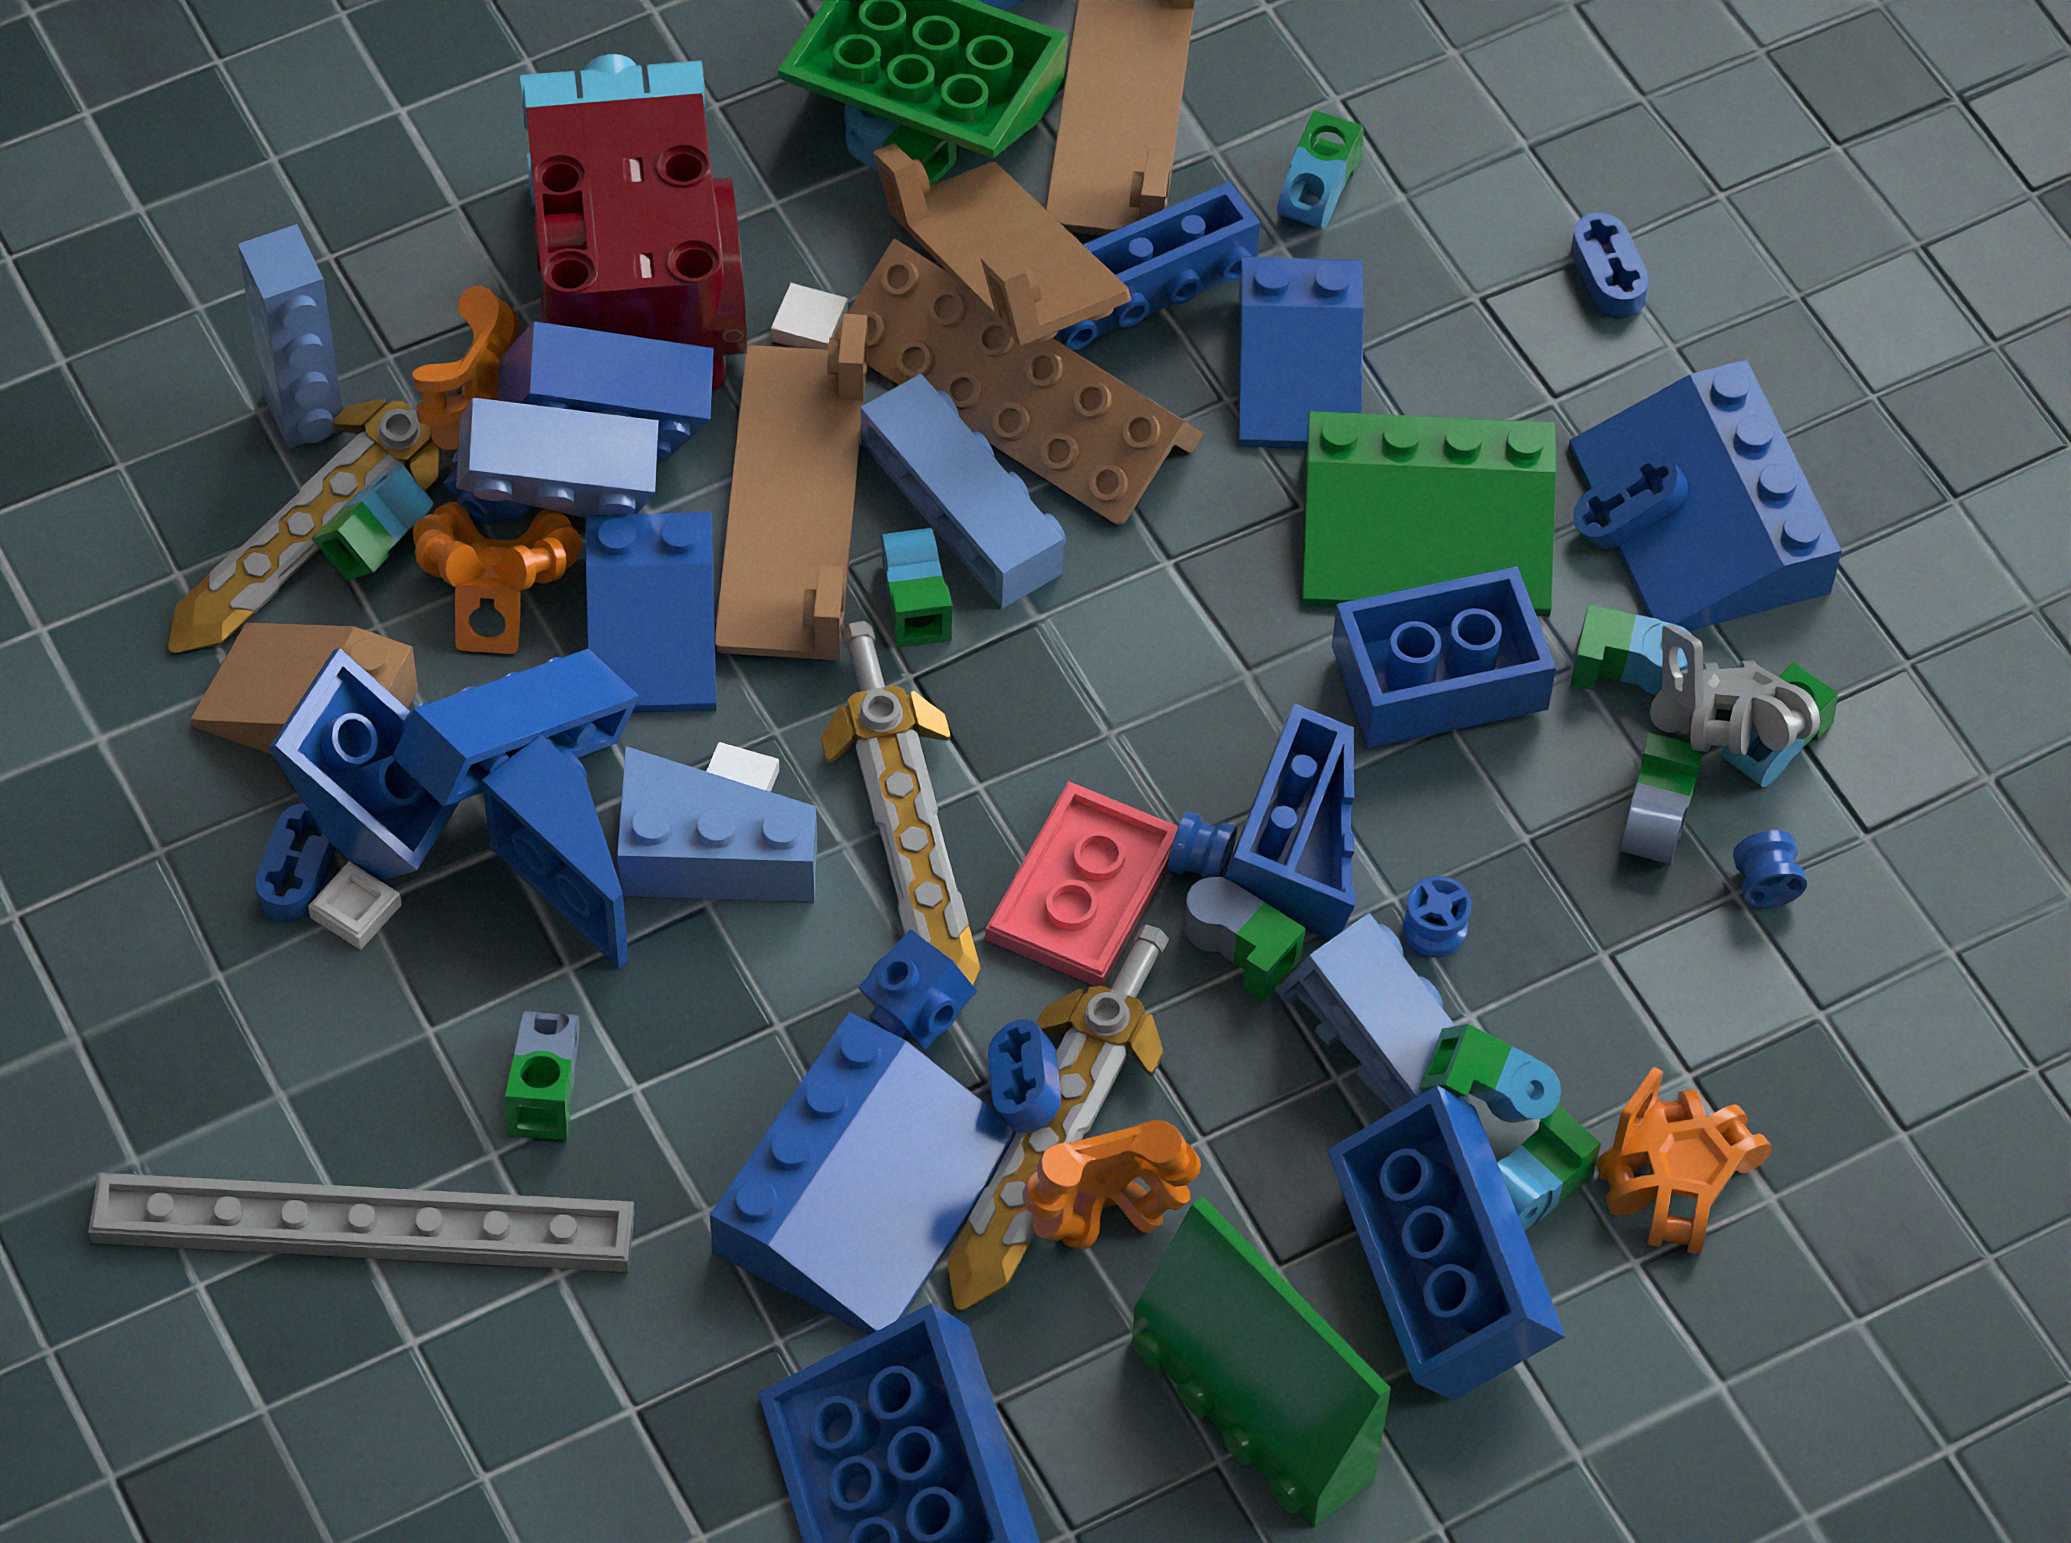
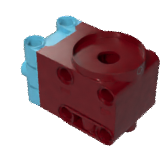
M618 54L599 56L591 60L586 65L585 70H580L582 98L577 99L574 71L520 75L525 130L528 129L530 153H527L531 204L532 207H535L536 215L533 216L537 266L538 271H541L543 293H540L543 323L714 348L712 393L718 390L725 382L727 376L726 356L747 354V326L740 238L733 182L731 177L712 178L705 119L706 99L702 61L647 65L649 93H644L641 65L636 66L630 58Z

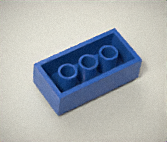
M1436 1085L1327 1150L1415 1383L1446 1398L1455 1400L1566 1337L1475 1106Z

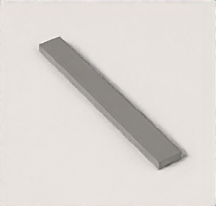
M98 1173L88 1233L91 1243L629 1272L635 1211L634 1202Z

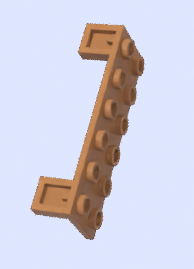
M1078 0L1046 210L1069 232L1104 236L1167 208L1196 0Z
M895 143L873 151L890 214L1020 346L1027 343L1045 342L1053 338L1061 329L1083 320L1092 321L1104 318L1112 313L1115 307L1131 301L1129 288L996 162H990L930 186L927 173L920 160L917 158L911 160Z
M896 239L892 240L847 313L867 315L868 366L898 385L922 374L936 391L943 390L950 396L957 408L959 418L971 432L979 431L990 444L1117 525H1123L1173 445L1175 444L1192 454L1205 434L1053 338L1041 343H1027L1020 346L946 270ZM842 323L835 332L834 338H841Z
M843 314L841 338L830 337L828 350L756 345L747 347L715 634V650L718 653L840 660L841 632L843 631L861 438L860 407L864 405L868 362L867 315Z

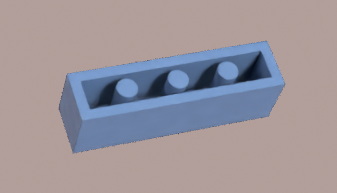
M296 224L238 244L262 394L288 449L305 443L320 442L330 435L342 431L333 428L332 423L335 422L334 418L343 410L324 279Z
M919 374L860 407L861 444L1001 609L1063 574V554L1066 537L1061 525L1051 514L1046 513L1043 515L1030 500L1029 492L1021 478L1014 472L1007 473L997 462L987 439L979 431L971 432L959 418L957 408L946 392L943 390L936 391L926 378Z

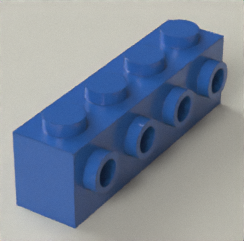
M1229 181L1084 244L1097 259L1129 288L1131 301L1115 307L1112 313L1104 318L1092 321L1083 320L1061 329L1053 339L1071 350H1078L1087 346L1093 339L1120 327H1131L1142 321L1147 315L1172 304L1186 303L1199 292L1224 281L1231 282L1240 279L1242 257H1257L1260 221Z
M590 649L562 658L554 657L545 664L519 673L514 671L493 682L478 687L470 686L458 694L431 703L423 702L417 705L406 716L402 724L404 732L393 754V758L421 787L426 789L445 807L483 793L482 779L540 735L547 739L558 751L567 749L577 758L617 744L640 696Z

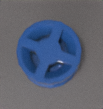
M1185 812L1170 851L1168 872L1180 876L1187 872L1201 875L1202 879L1208 877L1223 878L1234 849L1237 826L1226 822L1214 826L1205 823L1198 813Z
M1781 830L1759 832L1745 838L1734 848V863L1736 869L1745 875V879L1742 882V891L1745 901L1750 906L1757 908L1782 906L1794 901L1806 890L1807 879L1804 870L1795 864L1794 860L1798 855V848L1795 838L1790 833Z
M1432 876L1423 878L1413 885L1407 898L1403 933L1407 943L1416 952L1427 957L1440 958L1452 955L1462 947L1467 937L1472 901L1468 891L1458 881L1449 877ZM1432 917L1442 921L1443 925L1433 924L1425 919Z

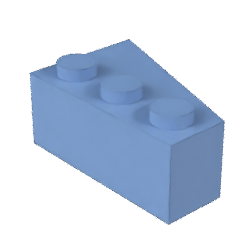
M473 398L460 416L456 488L474 492L476 497L484 500H509L586 518V515L637 514L655 493L658 420Z
M626 746L617 854L619 881L623 896L814 902L817 861L816 806Z
M1369 912L1310 954L1275 991L1287 1004L1299 998L1322 1021L1316 1027V1034L1328 1046L1339 1039L1363 1064L1357 1069L1356 1075L1391 1111H1394L1424 1093L1419 1087L1442 1028L1453 1027L1455 1024L1442 1009L1443 1001L1435 986L1426 978L1418 977L1402 956L1403 949L1397 936L1387 926L1378 924Z

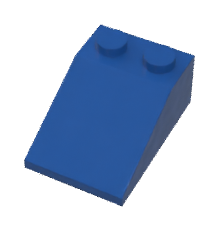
M1242 257L1238 294L1239 447L1305 448L1309 411L1362 413L1363 260Z
M711 512L586 515L588 649L640 696L632 713L717 710L714 554Z
M341 648L332 651L269 746V749L329 842L356 866L382 882L417 871L460 801L444 807L426 789L421 787L393 758V754L404 732L402 724L410 710Z
M540 735L482 779L490 849L609 961L620 969L629 962L623 893L586 781V771L572 752L567 749L558 751L547 739Z

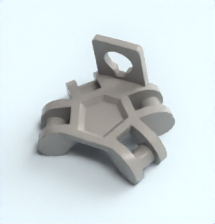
M1673 624L1662 628V689L1652 701L1650 709L1651 720L1660 730L1669 733L1677 732L1686 725L1693 715L1691 746L1694 751L1707 752L1711 745L1729 747L1731 754L1745 755L1750 744L1752 723L1762 743L1773 751H1780L1792 745L1796 739H1805L1815 734L1819 729V710L1813 698L1805 690L1782 680L1757 665L1754 660L1741 661L1740 668L1719 669L1716 662L1703 663V646L1699 639ZM1679 647L1685 654L1688 669L1681 671L1677 659ZM1717 709L1732 710L1730 721L1715 720Z

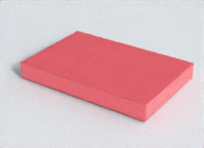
M1068 781L985 929V940L1093 986H1105L1167 872L1170 851L1179 826Z

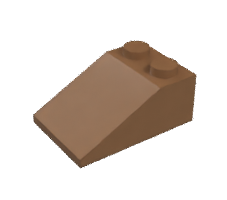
M246 622L190 719L191 726L273 755L269 746L332 651L341 648L408 708L418 690L413 647L354 626Z

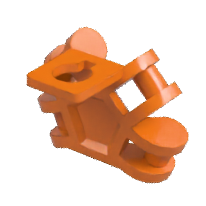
M483 286L467 288L458 300L459 314L469 323L474 336L473 342L464 357L455 362L420 366L412 372L414 388L421 391L422 401L416 405L417 421L431 426L430 432L433 442L444 450L458 449L460 416L473 398L497 401L499 359L519 336L520 322L518 314L510 305L501 301L495 293ZM462 387V394L446 397L447 391Z
M447 502L441 505L433 514H428L419 519L413 527V538L416 545L415 555L421 569L436 577H442L446 583L455 587V645L460 651L515 654L519 648L521 591L530 588L534 581L548 584L561 579L565 569L570 567L579 556L582 546L581 536L574 526L571 525L567 516L564 513L548 509L537 514L529 529L516 540L485 538L474 526L467 510L456 502ZM481 598L494 599V609L499 611L505 619V629L497 636H481L471 627L470 615L474 610L480 608Z
M1653 1067L1621 1112L1613 1147L1599 1156L1596 1163L1599 1177L1609 1182L1611 1190H1609L1605 1198L1611 1214L1618 1216L1633 1214L1655 1200L1647 1245L1661 1247L1662 1240L1688 1245L1687 1253L1701 1255L1711 1205L1735 1171L1744 1174L1758 1167L1770 1155L1772 1145L1764 1135H1752L1745 1127L1748 1116L1736 1104L1726 1106L1706 1117L1702 1101L1695 1089L1679 1091L1677 1100L1661 1102L1658 1098V1092L1663 1071ZM1649 1163L1652 1175L1635 1178L1634 1173ZM1671 1194L1696 1198L1693 1219L1668 1214Z
M1152 1120L1135 1127L1071 1143L1052 1145L1045 1150L1038 1163L1037 1171L1026 1182L1022 1192L1023 1203L1026 1209L1033 1214V1228L1039 1237L1049 1241L1062 1239L1064 1244L1071 1248L1086 1250L1093 1245L1098 1237L1100 1216L1104 1207L1117 1204L1132 1224L1144 1233H1151L1163 1223L1162 1214L1168 1209L1178 1211L1190 1201L1191 1195L1187 1185L1198 1176L1201 1161L1195 1150L1185 1141L1174 1125L1166 1121ZM1139 1176L1151 1189L1147 1192L1133 1180Z

